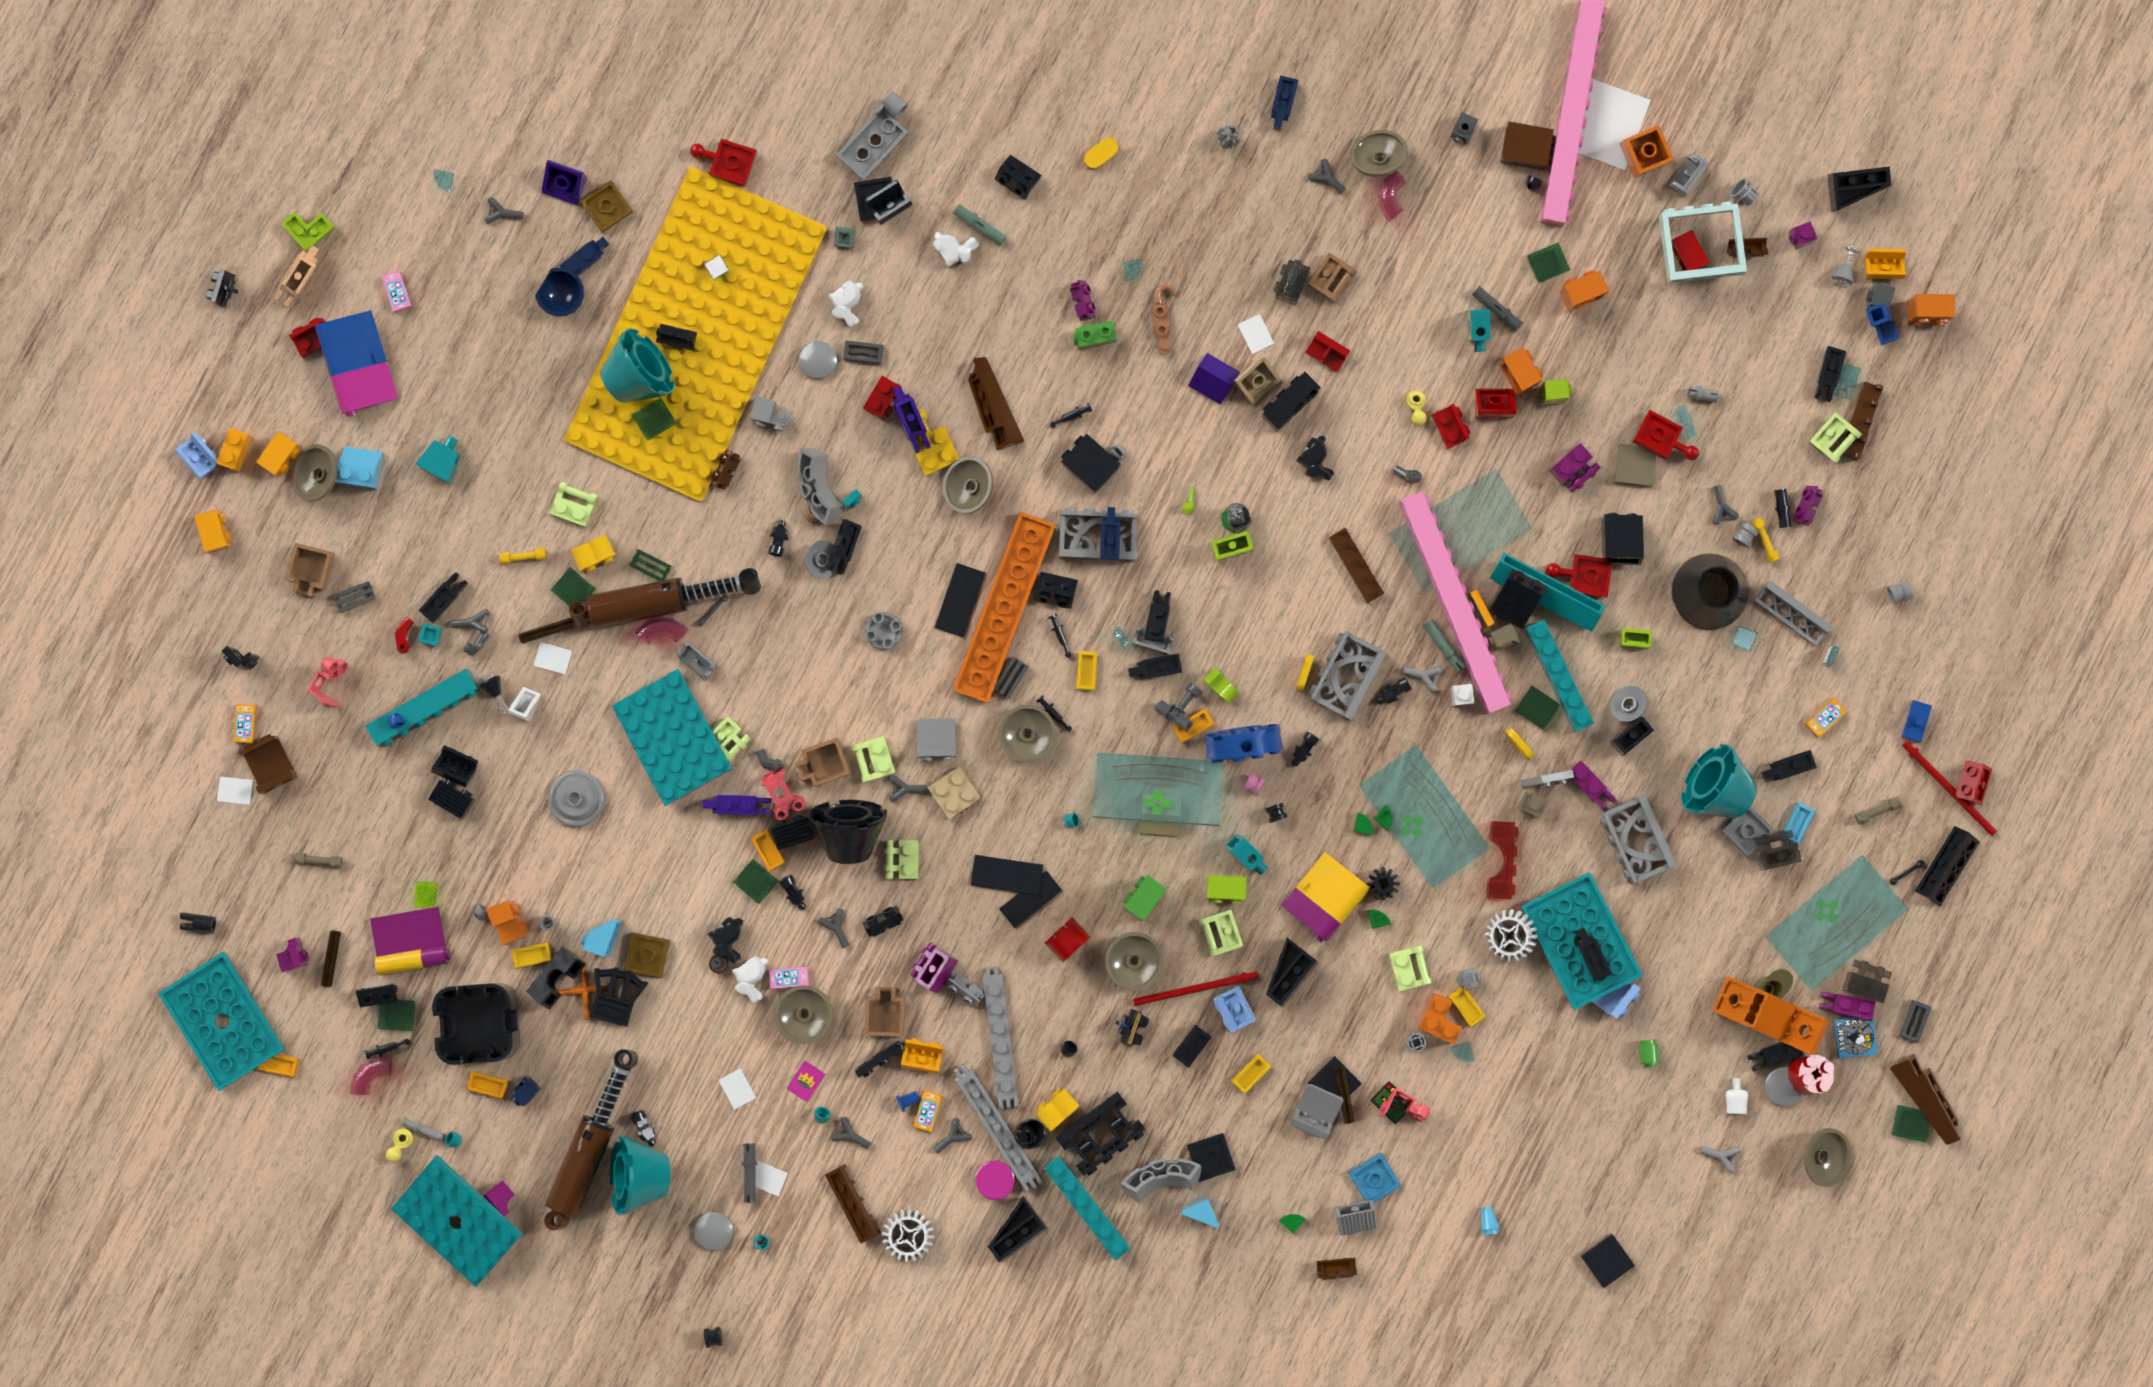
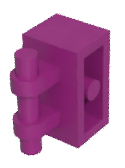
M1579 443L1554 465L1549 472L1561 485L1569 479L1572 484L1567 489L1573 493L1577 489L1580 490L1584 486L1583 483L1589 478H1593L1601 467L1597 463H1594L1591 467L1587 464L1593 456ZM1582 468L1584 473L1577 478L1574 474Z
M930 942L927 948H924L921 952L922 956L919 961L915 962L912 966L913 970L910 976L928 990L939 993L959 960L946 951L936 948L937 946Z

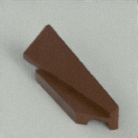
M974 358V371L969 374L968 381L985 432H993L997 450L1024 442L987 358Z
M1914 1054L1892 1065L1890 1070L1944 1143L1949 1145L1961 1140V1136L1955 1128L1959 1125L1958 1119L1931 1069L1928 1068L1922 1071Z

